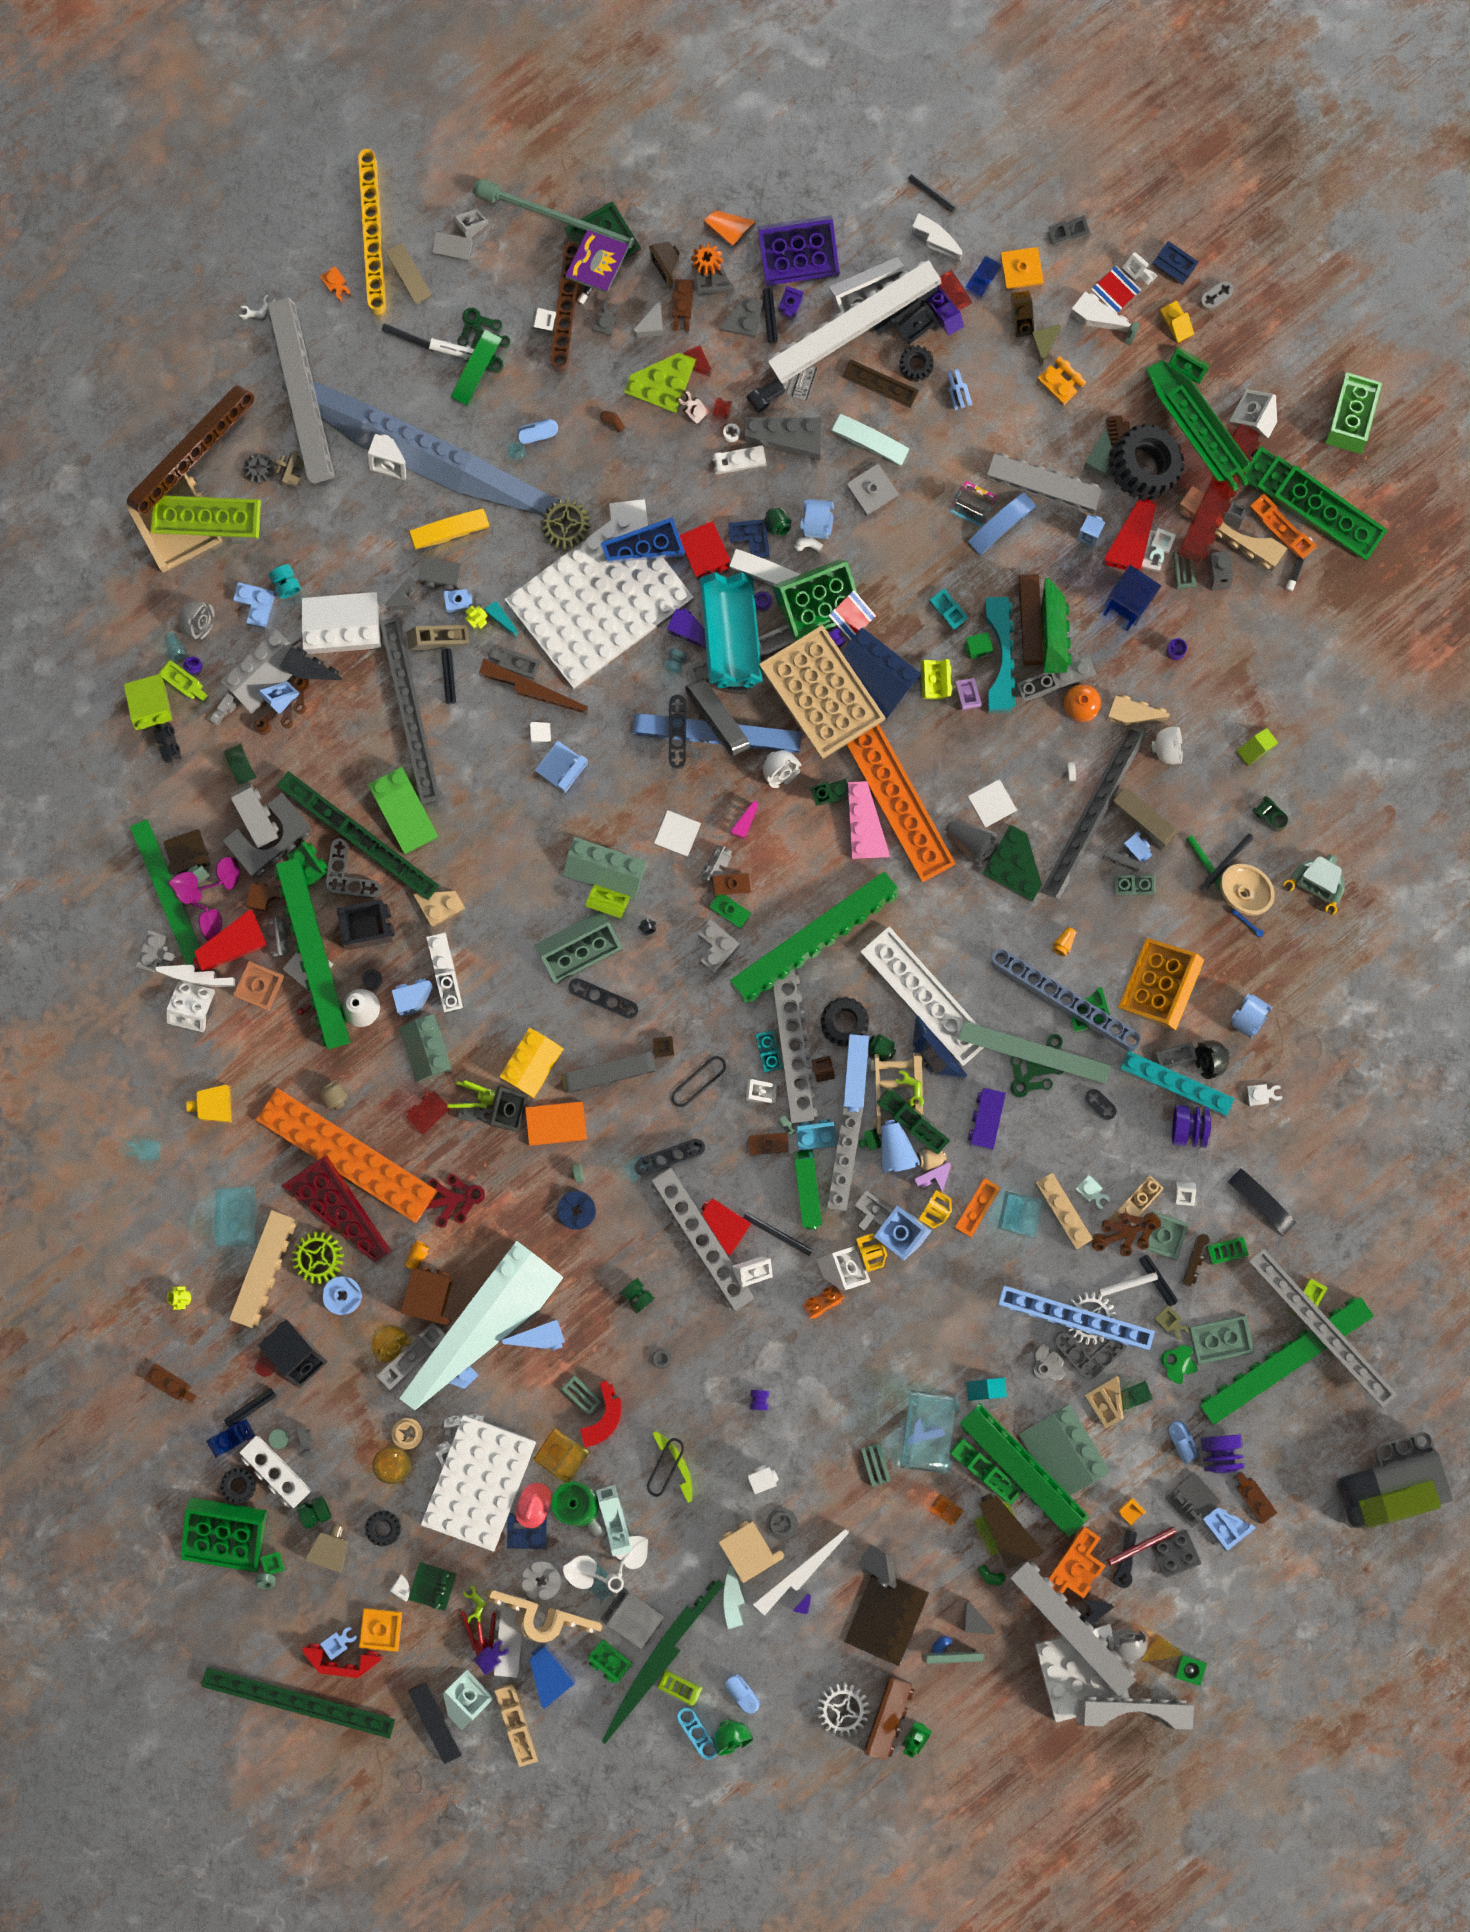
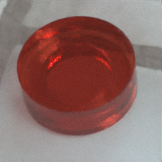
M266 1357L259 1359L255 1365L256 1372L262 1377L271 1376L276 1368L270 1359Z

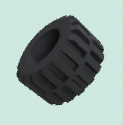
M838 997L825 1006L821 1016V1029L826 1039H829L832 1044L835 1043L837 1046L848 1047L849 1035L865 1036L867 1033L869 1015L861 1002L856 1001L854 998ZM848 1011L855 1016L856 1026L851 1032L842 1033L834 1027L833 1020L838 1012Z

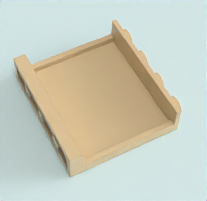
M187 474L164 495L203 497L201 492H196L194 487L197 484L193 477H188ZM125 503L162 573L223 542L219 536L151 533L152 509L143 515Z

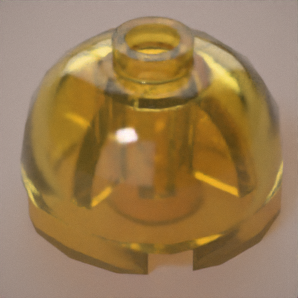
M396 1325L380 1326L372 1336L371 1350L379 1362L381 1360L389 1362L403 1352L400 1349L404 1345L406 1347L409 1346L410 1337L401 1327Z
M398 1446L381 1448L375 1454L372 1462L374 1475L385 1484L395 1485L403 1482L411 1470L409 1454Z

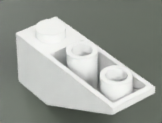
M1086 291L1071 310V315L1087 326L1128 332L1131 325L1126 317L1117 315L1111 306L1102 304L1098 301L1099 299L1096 295L1089 294Z

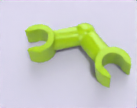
M899 1071L904 1076V1080L897 1078L895 1081L899 1084L906 1083L913 1087V1097L910 1100L911 1107L914 1106L915 1099L919 1100L920 1107L923 1106L924 1099L921 1096L922 1083L909 1077L906 1071Z
M469 1585L473 1590L472 1595H468L465 1591H463V1595L466 1598H471L477 1606L473 1615L468 1618V1623L471 1622L472 1617H476L481 1624V1614L486 1607V1602L476 1593V1588L473 1585Z

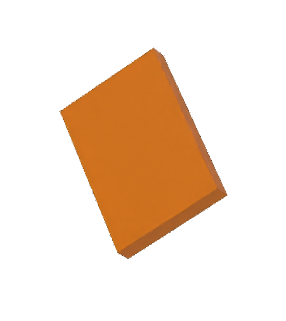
M583 1101L525 1107L529 1146L587 1140Z

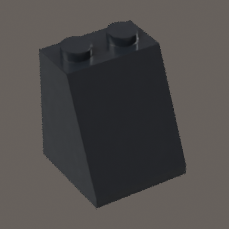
M287 1319L278 1324L276 1329L258 1345L281 1374L299 1389L328 1362L296 1326Z

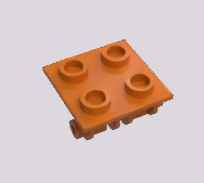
M835 1285L829 1286L816 1297L813 1296L807 1299L802 1306L810 1319H816L823 1314V1311L827 1312L828 1308L832 1309L831 1306L835 1307L840 1304L844 1296Z

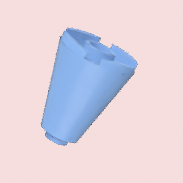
M895 1119L884 1121L885 1125L881 1126L882 1173H889L891 1170L897 1172L919 1166V1159L902 1124L896 1122Z

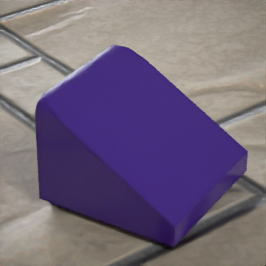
M809 1593L798 1603L793 1612L808 1613L811 1600Z

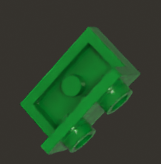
M604 1638L587 1657L589 1660L588 1664L596 1671L598 1669L605 1673L603 1676L611 1683L614 1681L618 1683L633 1665L628 1658Z

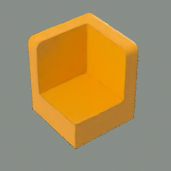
M1129 1498L1117 1510L1130 1525L1146 1513L1133 1498Z

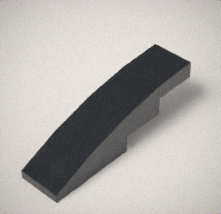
M424 1682L408 1690L443 1763L446 1764L462 1756L427 1683Z

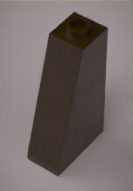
M990 1493L981 1497V1502L978 1505L1007 1569L1044 1553L997 1495L992 1496Z

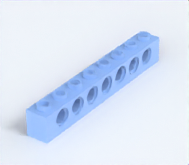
M1007 1286L1002 1287L997 1306L1145 1351L1150 1350L1155 1333L1153 1330Z

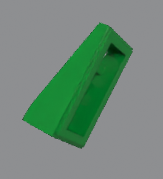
M1244 1237L1206 1246L1211 1265L1249 1255ZM1236 1242H1240L1242 1249L1240 1254L1238 1253ZM1229 1244H1232L1235 1255H1231ZM1221 1246H1225L1228 1257L1224 1258ZM1214 1248H1218L1220 1259H1217Z

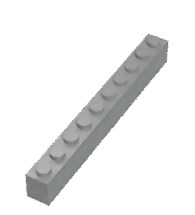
M287 297L268 303L269 310L267 315L272 322L273 328H271V333L277 343L275 350L277 355L280 356L281 363H279V368L285 378L283 385L285 390L288 391L289 398H287V403L293 413L291 420L293 425L296 426L297 433H295V438L301 448L299 456L302 462L304 461V476L313 484L334 478V471L295 302Z

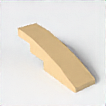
M511 1682L494 1688L519 1767L537 1762L536 1751L514 1683Z

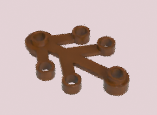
M294 677L292 681H287L299 692L293 709L297 714H303L306 711L304 692L309 689L310 681L309 679ZM264 701V702L260 705V707H263V706H265V705L268 704V703H267L266 701ZM292 702L283 710V717L280 722L284 728H291L293 726ZM272 708L264 718L256 720L254 724L255 730L260 735L268 734L271 730L270 722L278 713Z
M1121 1213L1119 1215V1223L1108 1219L1101 1223L1103 1232L1109 1233L1113 1230L1119 1232L1109 1236L1101 1233L1093 1235L1092 1247L1096 1251H1103L1107 1244L1126 1237L1124 1243L1120 1246V1254L1122 1256H1130L1132 1254L1131 1246L1136 1234L1143 1231L1142 1236L1137 1239V1246L1141 1250L1147 1249L1149 1247V1237L1152 1231L1160 1228L1161 1220L1154 1213H1148L1144 1217Z

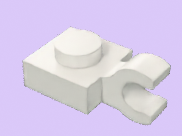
M1136 252L1130 256L1122 267L1135 280L1141 277L1148 285L1157 277L1153 271L1146 269L1149 264Z

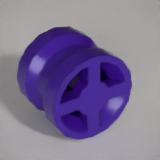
M839 628L828 633L838 648L847 642L841 636Z

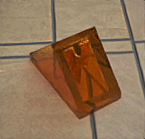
M940 1493L928 1508L952 1527L964 1511Z

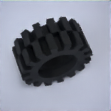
M912 345L909 349L907 347L905 352H902L899 362L901 374H904L906 379L908 377L909 381L916 380V382H919V379L925 380V377H928L933 369V356H931V352L927 351L924 346L921 348L920 345H917V347ZM913 357L921 358L924 363L923 367L919 370L912 369L909 365L910 359Z
M233 1468L227 1471L221 1478L219 1487H221L220 1492L224 1495L223 1497L229 1502L243 1503L253 1497L257 1483L254 1475L249 1470ZM235 1478H241L245 1482V1489L241 1493H235L231 1489V1482Z
M390 1511L375 1512L366 1521L365 1534L368 1540L374 1545L382 1547L391 1545L398 1539L401 1533L400 1520ZM380 1521H386L390 1525V1532L386 1536H380L376 1532V1525Z

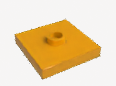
M1038 247L1001 252L1006 290L1044 284Z
M363 1608L359 1648L398 1652L403 1612Z

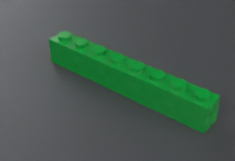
M981 1403L959 1423L964 1432L970 1434L975 1439L976 1444L989 1454L991 1460L998 1463L1003 1468V1472L1016 1482L1018 1488L1025 1491L1030 1496L1031 1501L1044 1511L1045 1516L1056 1523L1060 1532L1070 1537L1087 1521L1089 1515Z

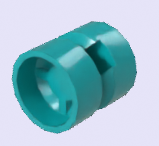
M290 564L281 565L268 574L272 584L276 585L275 590L280 599L289 598L302 589L297 578H293L295 574Z

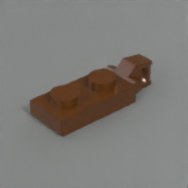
M157 1363L153 1364L144 1378L150 1384L181 1402L185 1398L192 1403L197 1397L189 1391L191 1386L187 1382Z
M1242 1472L1234 1476L1240 1484L1237 1486L1239 1494L1260 1524H1263L1277 1514V1511L1251 1477L1247 1479Z

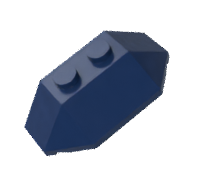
M918 1015L914 1023L912 1043L914 1050L912 1052L921 1053L922 1059L926 1063L924 1067L931 1075L934 1073L937 1077L966 1078V1072Z

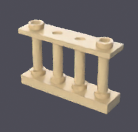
M913 1053V1058L907 1061H879V1055L874 1054L875 1060H871V1071H875L876 1117H873V1128H877V1134H881V1126L885 1125L884 1121L894 1119L881 1118V1106L877 1103V1100L880 1098V1088L910 1087V1089H913L912 1086L906 1083L899 1084L895 1080H880L879 1069L910 1068L914 1072V1077L911 1078L922 1083L921 1053ZM923 1085L921 1086V1096H922V1097H923ZM911 1098L905 1100L910 1103ZM915 1099L913 1107L923 1114V1106L920 1107L919 1100Z

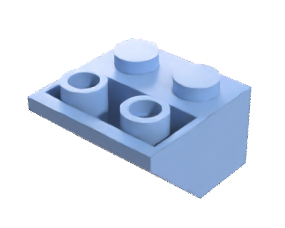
M419 979L414 981L415 984L413 985L401 984L396 986L395 990H392L397 1012L401 1017L421 1011L434 989L429 980Z

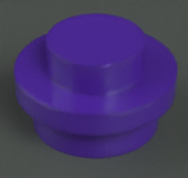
M764 591L756 593L754 596L755 607L762 611L770 608L772 604L770 594Z
M188 657L183 663V669L190 674L199 673L202 670V663L197 657Z

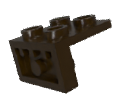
M199 829L163 842L173 876L187 872L195 865L198 867L201 865L203 867L212 865Z

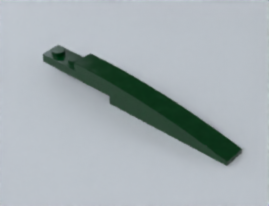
M287 771L276 785L426 900H429L440 886L290 771Z
M719 1579L716 1582L712 1580L706 1587L708 1591L704 1597L700 1595L693 1603L695 1608L692 1609L687 1604L664 1634L624 1697L602 1740L604 1744H606L681 1650L675 1646L676 1643L724 1586L722 1581Z

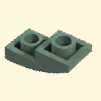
M195 865L187 871L196 875L198 885L210 877V874L202 865L199 867Z
M1155 875L1115 876L1116 895H1156Z

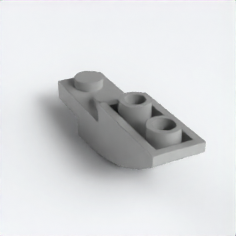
M1086 657L1071 663V666H1068L1067 673H1042L1017 684L1023 701H1028L1076 685L1080 681L1097 674L1091 658Z

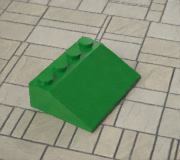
M841 559L772 586L779 608L795 641L822 625L826 630L837 626L829 615L853 590L857 593L848 561Z
M1045 578L1041 603L1044 673H1067L1068 666H1071V654H1068V649L1071 648V638L1067 637V632H1070V620H1066V615H1069V604L1065 603V596L1049 578Z
M190 1498L185 1508L180 1560L257 1573L266 1527L267 1510Z

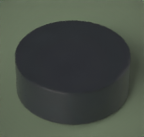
M375 969L367 970L363 975V983L370 989H376L382 983V976Z

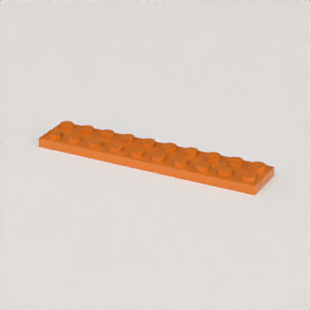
M878 724L846 744L921 882L923 883L955 866V861L880 725Z
M276 1088L256 1119L317 1160L327 1155L340 1175L415 1223L418 1222L437 1193L436 1189L278 1088Z

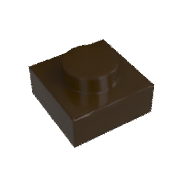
M672 1036L653 1038L655 1058L674 1056Z

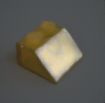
M554 1427L533 1460L552 1475L567 1483L575 1476L590 1451Z

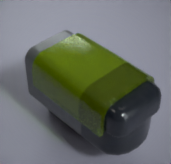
M1425 1432L1377 1445L1374 1450L1377 1467L1342 1476L1337 1479L1335 1484L1342 1507L1341 1513L1344 1522L1352 1529L1361 1528V1530H1367L1440 1509V1505L1453 1501L1439 1453L1435 1450L1431 1436ZM1419 1436L1426 1438L1427 1443L1424 1447L1419 1446L1417 1443ZM1401 1441L1408 1445L1406 1452H1401L1398 1448V1444ZM1381 1447H1386L1389 1450V1455L1386 1458L1379 1454Z

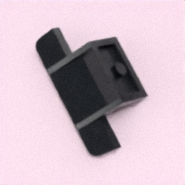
M937 287L873 326L878 335L894 324L905 341L911 344L936 325L939 321L924 301L938 291Z

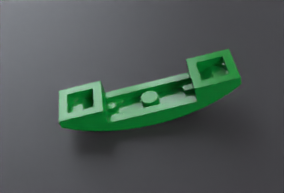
M487 330L484 331L450 397L468 405L502 338Z

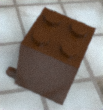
M418 1265L417 1269L412 1268L400 1313L450 1325L452 1320L444 1317L453 1278L449 1277V1273L437 1270L436 1274L431 1273L430 1268Z

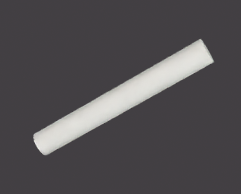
M1156 1272L1101 1288L1100 1292L1102 1296L1158 1280Z

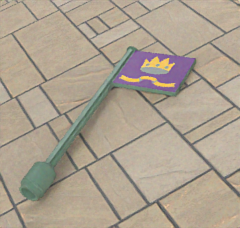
M477 179L474 184L473 193L479 198L493 203L500 199L587 231L565 277L608 293L628 248H632L635 243L633 237L629 238L508 194L500 189L499 184L491 181Z

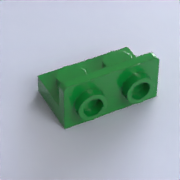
M303 841L301 842L302 845L287 854L290 860L300 858L307 885L310 887L327 875L325 869L328 867L322 858L318 860L314 855L317 851L313 845Z

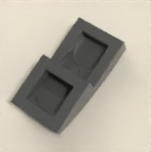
M1085 215L1048 227L1053 245L1067 243L1091 235Z

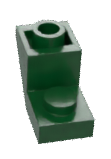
M846 778L830 784L825 782L810 787L816 806L833 804L849 798Z

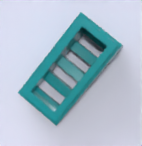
M497 601L484 608V611L491 619L511 635L518 636V630Z

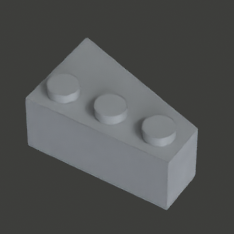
M250 783L231 793V799L256 846L260 848L277 839V833L280 830L275 821L271 823L268 817L271 814L267 806L262 805L260 801L262 797L258 789H254Z

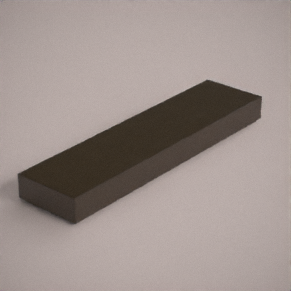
M850 360L843 374V378L909 408L912 407L919 392L918 389L854 360Z

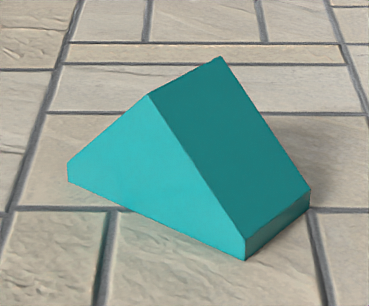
M1005 1378L966 1382L968 1401L1007 1397Z

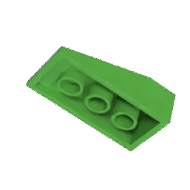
M1346 372L1325 444L1362 454L1371 429L1382 386L1381 382Z
M402 767L368 784L404 854L438 838Z

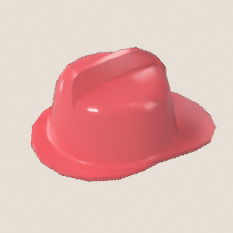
M533 1483L524 1488L515 1512L516 1519L520 1525L526 1528H535L543 1523L552 1499L551 1491L546 1485Z

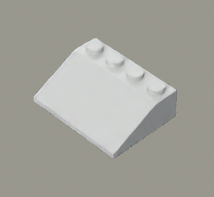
M370 592L302 598L303 650L308 652L307 654L381 648L378 593Z

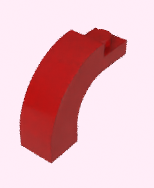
M608 1381L600 1382L606 1406L602 1419L595 1425L580 1429L585 1448L605 1441L612 1435L620 1422L622 1401L621 1398L613 1399L612 1396L616 1395L613 1383L609 1384Z

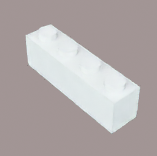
M514 1596L520 1599L527 1600V1597ZM502 1602V1605H498L497 1611H501L500 1619H496L495 1631H499L498 1639H494V1644L497 1641L503 1640L500 1650L503 1652L506 1648H509L510 1651L507 1655L499 1657L502 1662L493 1671L495 1676L518 1678L523 1635L520 1634L514 1622L517 1610L505 1607L506 1602Z

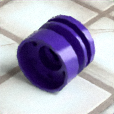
M1175 1105L1172 1121V1145L1186 1146L1188 1138H1191L1193 1147H1197L1199 1139L1200 1148H1206L1211 1134L1210 1109L1204 1107L1200 1116V1107H1195L1193 1115H1190L1189 1106Z
M1242 1434L1201 1438L1202 1451L1211 1452V1456L1203 1458V1462L1212 1461V1465L1203 1466L1204 1471L1229 1473L1245 1468V1463H1236L1235 1459L1244 1458V1455L1235 1454L1234 1451L1243 1447Z

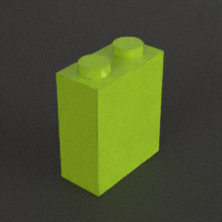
M161 674L124 684L130 718L135 730L145 729L173 720L166 685Z

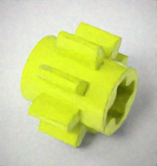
M471 605L465 611L467 616L464 619L473 629L476 626L481 629L487 624L485 618L488 615L479 605L476 608Z
M185 1286L172 1287V1291L168 1292L167 1302L169 1305H173V1310L186 1309L185 1305L190 1304L191 1294L189 1291H185Z

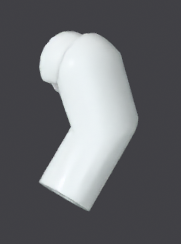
M799 537L794 544V548L798 551H802L804 547H810L819 553L823 547L822 543L812 537Z
M598 1510L597 1516L593 1522L588 1524V1528L595 1537H604L606 1535V1528L601 1527L598 1522L600 1514Z

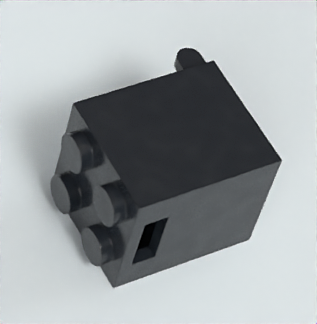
M382 899L337 908L343 946L347 950L393 942L392 937L395 936V931L391 922L389 923V918H392L390 906L385 904ZM380 915L384 929L383 934L379 933L377 916Z

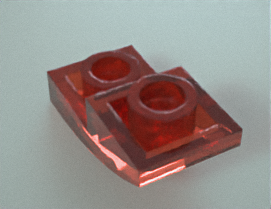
M952 270L940 276V288L959 311L972 304L970 297Z

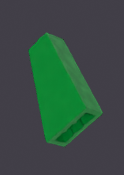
M812 1149L795 1151L793 1155L803 1228L807 1227L808 1230L817 1229L818 1226H822L813 1151Z

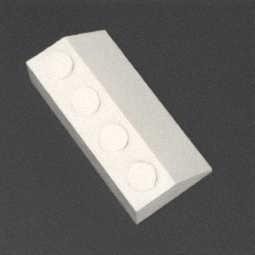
M898 257L829 286L838 312H847L854 303L858 301L860 303L863 302L870 293L874 291L877 293L883 289L882 287L890 281L893 283L898 280L899 275L906 271L905 266Z

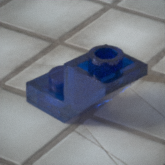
M247 1419L224 1432L209 1438L206 1442L216 1458L255 1437V1434Z

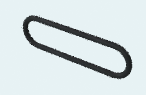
M719 1056L710 1058L672 1093L671 1098L674 1105L684 1107L696 1098L726 1070L725 1060ZM719 1059L723 1062V1069L686 1103L678 1104L675 1101V1094L711 1061Z
M672 1438L667 1442L647 1483V1490L652 1496L659 1497L664 1493L683 1455L684 1445L680 1439ZM677 1441L681 1445V1452L661 1492L655 1494L650 1489V1483L670 1443Z

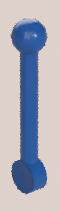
M1234 908L1232 909L1231 913L1235 916L1237 915L1254 930L1257 937L1264 935L1263 930H1258L1239 911Z

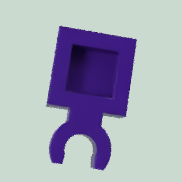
M503 1640L497 1641L494 1644L493 1650L491 1647H487L473 1659L485 1675H488L502 1662L499 1659L500 1656L509 1653V1648H506L503 1652L500 1650Z

